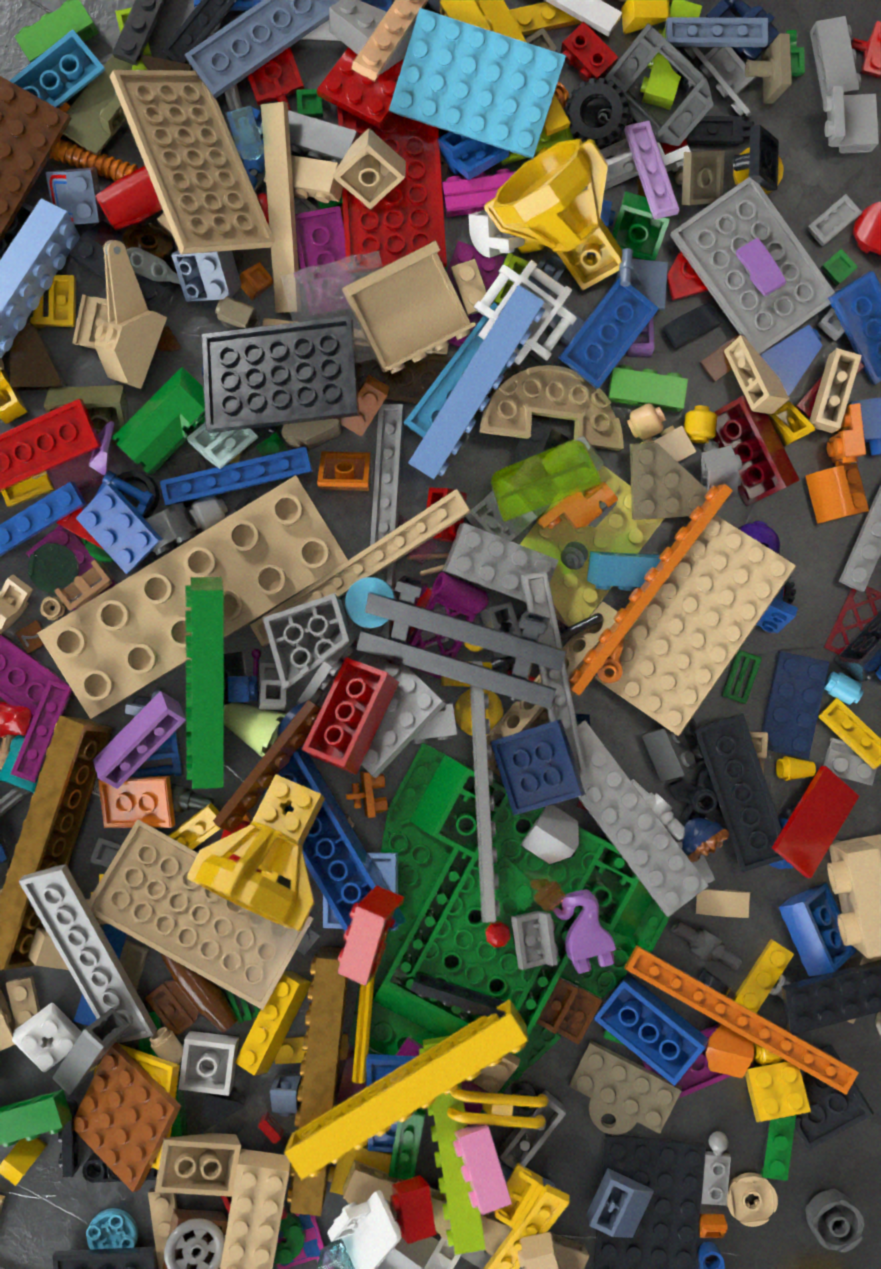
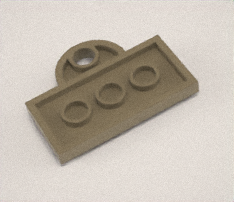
M590 1040L569 1083V1087L591 1098L589 1114L593 1123L601 1131L612 1135H619L630 1131L637 1122L660 1134L682 1091L681 1086L677 1084L674 1086L666 1078ZM612 1114L616 1118V1122L606 1124L602 1120V1116Z

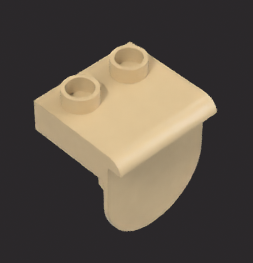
M881 834L845 841L834 840L829 847L832 863H828L827 869L832 890L839 896L842 914H838V926L845 946L852 945L867 958L881 956Z

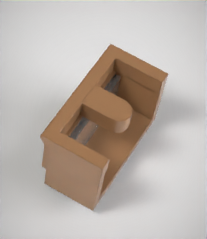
M92 561L93 567L82 576H77L74 582L65 589L57 588L54 590L69 611L86 604L112 584L111 580L114 577L102 561Z

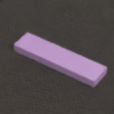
M650 121L625 126L624 132L653 219L678 214L679 207Z

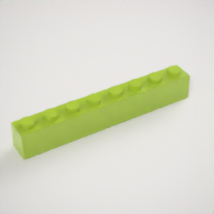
M449 1036L423 1040L424 1048L419 1049V1054ZM442 1093L435 1098L436 1100L433 1104L428 1106L429 1116L434 1115L435 1125L430 1126L433 1142L438 1141L439 1151L434 1153L436 1167H442L443 1177L438 1178L440 1193H446L447 1203L442 1204L444 1220H450L451 1229L446 1230L448 1246H454L455 1255L486 1250L481 1214L477 1207H472L468 1192L472 1191L470 1182H465L460 1168L464 1166L462 1156H457L453 1141L457 1140L454 1132L466 1128L467 1123L457 1122L447 1115V1110L451 1107L465 1112L464 1103L452 1097L450 1093L447 1095Z

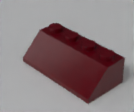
M745 395L714 412L717 415L714 442L718 443L719 448L731 446L735 455L740 456L742 469L739 470L741 485L738 486V491L746 507L800 481L767 413L752 411Z

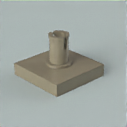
M779 34L762 54V61L748 60L746 62L745 76L762 77L763 104H773L792 84L790 34Z
M725 151L684 152L683 169H679L675 175L676 183L682 185V205L711 204L723 196Z

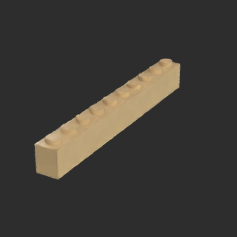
M354 1160L343 1186V1199H346L349 1204L356 1202L359 1205L367 1202L375 1191L380 1190L388 1200L390 1212L396 1220V1211L393 1210L390 1196L393 1195L392 1184L404 1180L389 1177V1173ZM430 1188L436 1233L447 1239L446 1230H450L451 1225L450 1220H444L442 1204L447 1203L446 1193L441 1194L440 1191ZM494 1211L484 1215L481 1214L485 1247L487 1253L491 1256L494 1255L513 1229L495 1217L496 1212ZM551 1232L561 1269H584L589 1258L585 1245Z

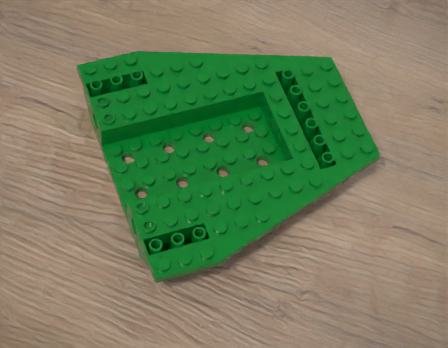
M422 743L387 811L381 853H398V895L405 897L402 905L398 907L404 915L406 922L399 925L398 930L387 933L385 940L387 945L375 974L368 1054L396 1055L408 1036L423 1046V1040L451 1036L483 1016L480 1014H470L457 1006H446L439 1000L430 997L423 998L410 991L416 972H421L503 1001L511 1000L527 1026L528 1041L525 1042L526 1045L516 1053L509 1052L520 1058V1062L497 1093L503 1094L514 1081H517L523 1075L527 1068L536 1063L561 1039V1034H554L536 1023L560 977L603 998L628 972L624 967L637 945L648 952L654 949L671 915L667 917L612 842L600 835L596 836L578 826L579 845L574 854L569 858L551 864L521 845L522 841L544 808L541 807L513 815L504 785L493 779L492 785H489V795H493L494 811H490V820L495 822V837H491L492 847H496L497 862L506 855L539 889H549L551 891V898L546 902L536 898L523 910L498 886V890H494L495 900L499 901L500 915L496 916V921H502L509 926L511 938L505 946H492L487 942L485 931L491 922H482L481 920L478 923H473L468 918V914L472 910L481 911L474 769L432 746ZM521 819H526L530 822V829L525 833H520L516 830V823ZM579 890H589L597 899L599 904V922L612 936L616 950L613 951L614 964L601 967L597 956L589 958L591 970L584 973L576 971L572 961L567 956L565 947L567 933L581 913L582 906H576L573 915L567 920L559 919L552 911L553 908L562 910V897ZM535 911L550 913L555 926L553 934L558 949L557 965L544 964L524 970L519 969L516 948L513 942L514 933L511 917ZM449 955H455L459 959V964L454 968L447 967L444 963L445 958ZM494 979H500L504 982V987L501 991L495 992L490 989V982ZM360 983L357 991V998L349 1044L354 1047L356 1040Z

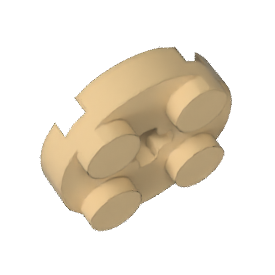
M744 1173L732 1178L728 1184L727 1207L731 1215L742 1224L750 1227L760 1226L769 1221V1217L777 1209L778 1198L774 1187L767 1178H763L761 1174ZM750 1194L758 1196V1199L754 1200L753 1205L745 1201Z

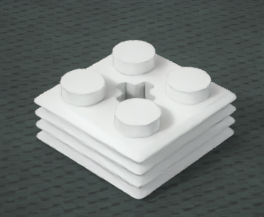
M50 1003L15 1029L12 1041L42 1072H46L68 1055L82 1032L54 1003Z

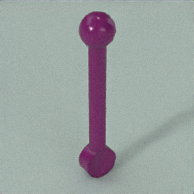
M254 649L251 653L254 658L253 676H257L258 685V661L261 651Z

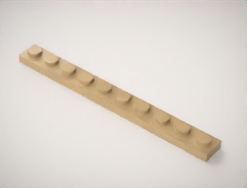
M458 489L454 490L252 623L250 626L260 644L264 647L270 644L263 621L264 617L334 593L341 598L347 594L349 588L356 581L366 577H373L471 513L472 511Z

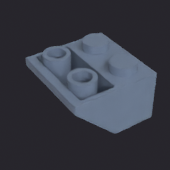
M232 250L180 254V251L172 254L186 301L221 300L226 296L232 298L242 286Z
M608 1168L587 1211L589 1226L612 1237L633 1238L654 1190Z

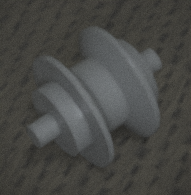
M579 542L568 543L561 552V561L569 569H580L588 559L587 548Z

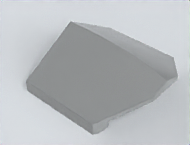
M553 804L545 806L521 845L549 864L569 858L579 845L578 821Z

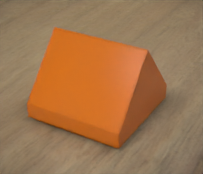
M700 1214L699 1237L724 1238L728 1230L724 1214Z

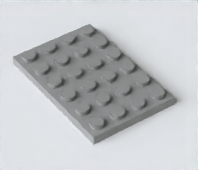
M750 177L670 233L673 241L735 329L749 341L759 355L831 304L828 297L834 294L835 291L761 186ZM757 237L773 257L786 280L785 285L765 297L750 280L749 271L736 257V250Z

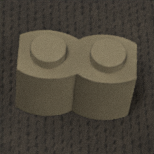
M226 296L224 300L221 299L216 307L218 320L222 321V326L231 330L254 328L258 326L260 321V315L257 314L256 308L229 296Z

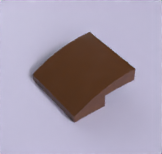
M560 977L536 1023L554 1034L559 1033L579 1045L603 999Z

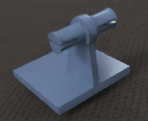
M623 249L622 263L619 264L616 280L621 276V286L632 285L659 308L658 310L664 311L668 262L632 259L633 250Z

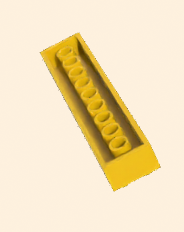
M509 999L497 1007V1009L506 1012V1015L502 1018H499L497 1014H492L489 1017L481 1016L293 1132L285 1154L301 1180L307 1176L312 1178L318 1175L324 1169L323 1166L330 1162L333 1164L339 1162L346 1156V1152L349 1150L362 1148L368 1143V1139L375 1134L377 1136L385 1134L391 1128L390 1125L398 1120L400 1122L406 1121L413 1115V1111L419 1107L427 1108L442 1093L447 1095L453 1092L458 1087V1083L467 1079V1081L476 1078L481 1073V1069L488 1065L490 1067L497 1065L503 1060L502 1056L510 1051L516 1053L524 1048L525 1042L528 1041L527 1026L511 1000Z

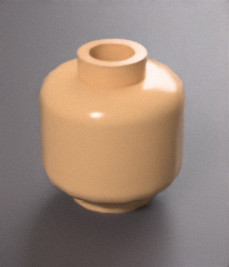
M647 403L630 412V419L627 420V423L635 438L640 437V439L646 440L663 431L664 426L662 422L666 418L660 407L655 409L652 404Z

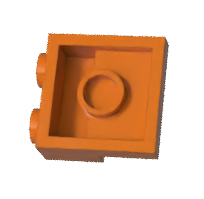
M860 403L850 404L846 407L841 427L837 430L838 434L829 438L827 443V454L831 457L832 463H835L836 467L851 465V463L857 462L859 457L866 454Z

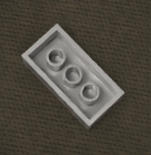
M462 523L459 525L442 571L526 603L521 576L547 571L550 583L558 560Z

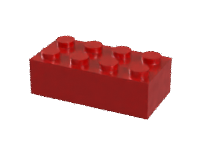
M345 657L302 750L314 758L357 775L399 682L385 671Z

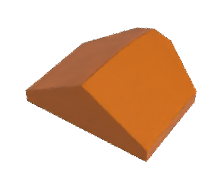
M719 1023V1027L709 1037L705 1051L708 1068L713 1072L743 1078L754 1058V1042Z

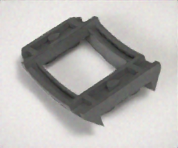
M649 23L605 77L607 81L611 80L620 87L626 95L631 111H629V115L638 123L650 121L656 142L679 146L714 105L708 80ZM658 52L672 63L695 87L664 125L628 91Z

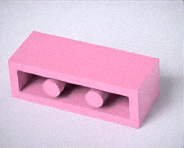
M474 1124L455 1131L457 1140L453 1141L457 1156H462L464 1166L460 1168L465 1182H470L472 1191L468 1192L472 1207H477L480 1213L484 1215L512 1204L489 1127L487 1125Z

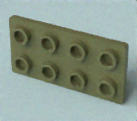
M114 55L103 66L105 71L90 82L66 112L72 119L63 134L94 155H98L126 120L110 76L113 70H132V65L114 58Z

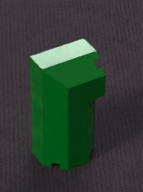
M182 366L112 439L136 464H141L144 467L143 470L152 476L187 440L188 433L194 432L206 422L204 387Z

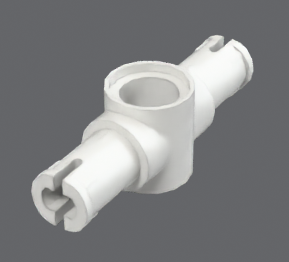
M632 779V784L667 831L678 841L683 839L684 826L673 816L674 813L671 811L673 808L657 793L655 795L648 793Z

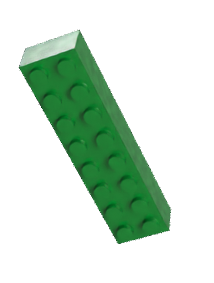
M190 577V585H185L186 608H190V610H185L186 633H191V635H186V658H191L186 659V683H191L186 684V707H191L186 708L187 780H192V789L223 788L222 577Z

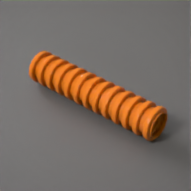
M64 139L59 140L49 159L54 157L55 161L61 160L64 164L68 163L72 167L76 165L78 169L82 167H96L99 176L105 175V178H112L113 181H117L138 169L136 164L131 165L127 161L123 163L121 159L116 161L115 157L111 156L109 158L107 154L101 155L99 153L94 155L84 147H80L78 144L72 145L70 141L65 142Z

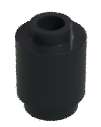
M528 1083L517 1084L511 1092V1095L537 1097L535 1089ZM513 1106L514 1110L521 1115H529L537 1108Z

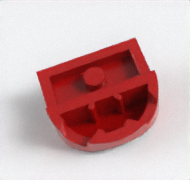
M881 202L874 203L864 209L857 217L853 226V235L858 243L857 246L866 254L872 251L881 255Z

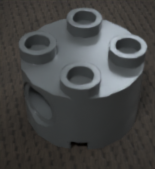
M184 503L174 505L175 509L171 511L167 508L146 520L163 539L152 550L156 555L176 548L175 542H178V544L184 541L187 542L198 535L196 532L198 529Z

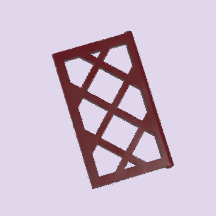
M867 586L865 592L868 599L855 604L853 598L857 590L851 588L823 648L839 655L849 645L846 630L858 626L859 630L862 631L864 628L863 624L869 623L874 618L871 617L861 621L856 607L870 603L873 615L876 616L878 612L874 601L881 599V592ZM852 609L857 623L844 627L842 621L848 610ZM841 632L846 646L838 649L831 644L836 634Z

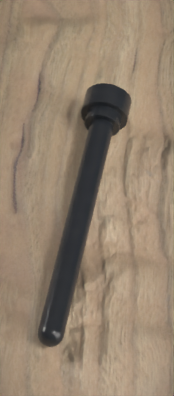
M596 613L559 631L561 642L602 622V614ZM495 657L490 662L494 670L508 674V670L512 669L511 666L515 665L516 657Z

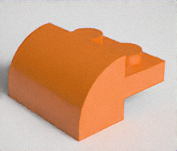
M857 463L837 466L805 476L817 524L869 511Z

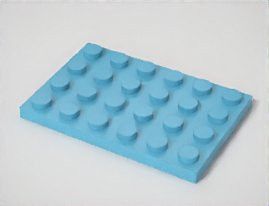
M420 8L389 111L507 151L534 158L566 55Z

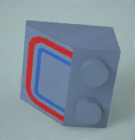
M96 167L46 171L51 204L66 210L73 224L97 223L105 219L104 212L95 196L100 193Z

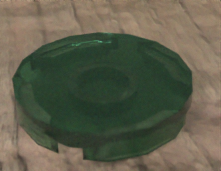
M57 543L42 545L31 554L28 562V575L37 588L48 593H55L54 590L57 588L65 589L74 582V579L79 574V562L75 553L68 547Z

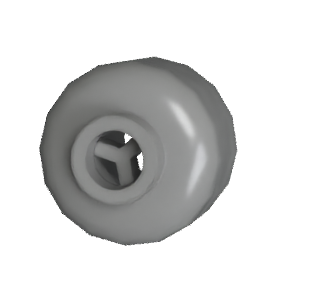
M215 496L194 501L191 504V510L188 511L196 528H201L203 531L225 519L224 513L228 512L222 499L217 500Z

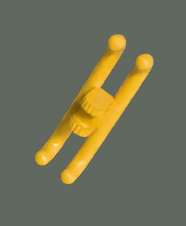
M458 1087L450 1093L452 1097L461 1101L482 1103V1107L487 1113H468L451 1107L447 1110V1115L457 1122L521 1128H542L546 1124V1119L541 1114L536 1115L535 1118L512 1116L513 1106L545 1107L549 1103V1099L545 1094H539L538 1097L473 1092L462 1090Z

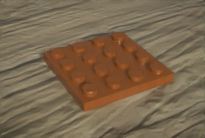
M116 1042L110 1047L100 1062L73 1119V1130L132 1192L141 1189L181 1105Z

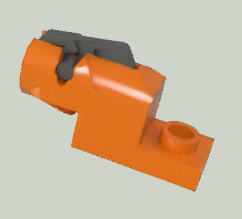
M605 482L584 492L585 496L577 488L537 521V524L542 530L547 526L552 529L562 521L560 516L563 515L574 529L585 528L587 525L597 527L617 504L618 498Z

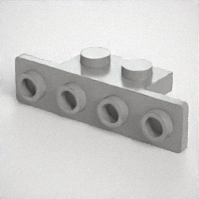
M684 47V50L692 59L697 57L701 61L702 65L699 68L709 79L713 76L718 84L715 87L724 98L727 95L731 97L734 101L731 106L739 116L745 114L749 118L752 115L750 110L737 95L756 77L745 76V63L731 47H714L704 56L697 47Z

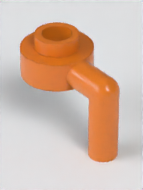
M624 637L597 672L598 677L603 682L614 683L622 676L623 665L619 658L624 645ZM607 668H612L614 670V673L612 675H608L605 672V670Z

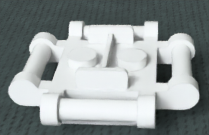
M532 260L520 275L509 267L502 265L499 270V276L482 300L477 301L474 305L478 312L489 318L478 335L484 340L518 285L544 301L542 306L546 309L538 323L534 320L528 330L532 333L521 350L516 348L514 351L518 354L514 360L518 365L521 364L530 349L543 359L548 360L552 355L550 353L568 326L570 324L573 325L577 320L572 313L562 307L572 289L568 286L563 287L537 268V264ZM531 275L559 297L555 300L529 281L528 277ZM508 279L514 282L513 286L496 310L493 311L489 306ZM555 314L559 315L562 319L543 346H541L536 341Z

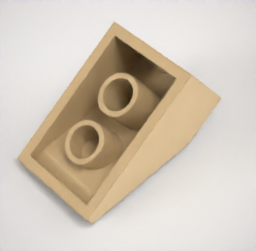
M205 1133L164 1138L155 1192L232 1196L241 1149L237 1135Z

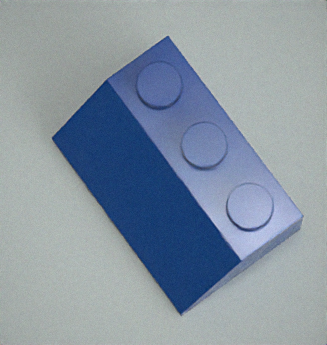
M827 882L790 897L779 907L781 916L788 927L791 939L798 950L801 962L808 976L835 972L857 951L852 945L845 946L838 926V914H840V911Z

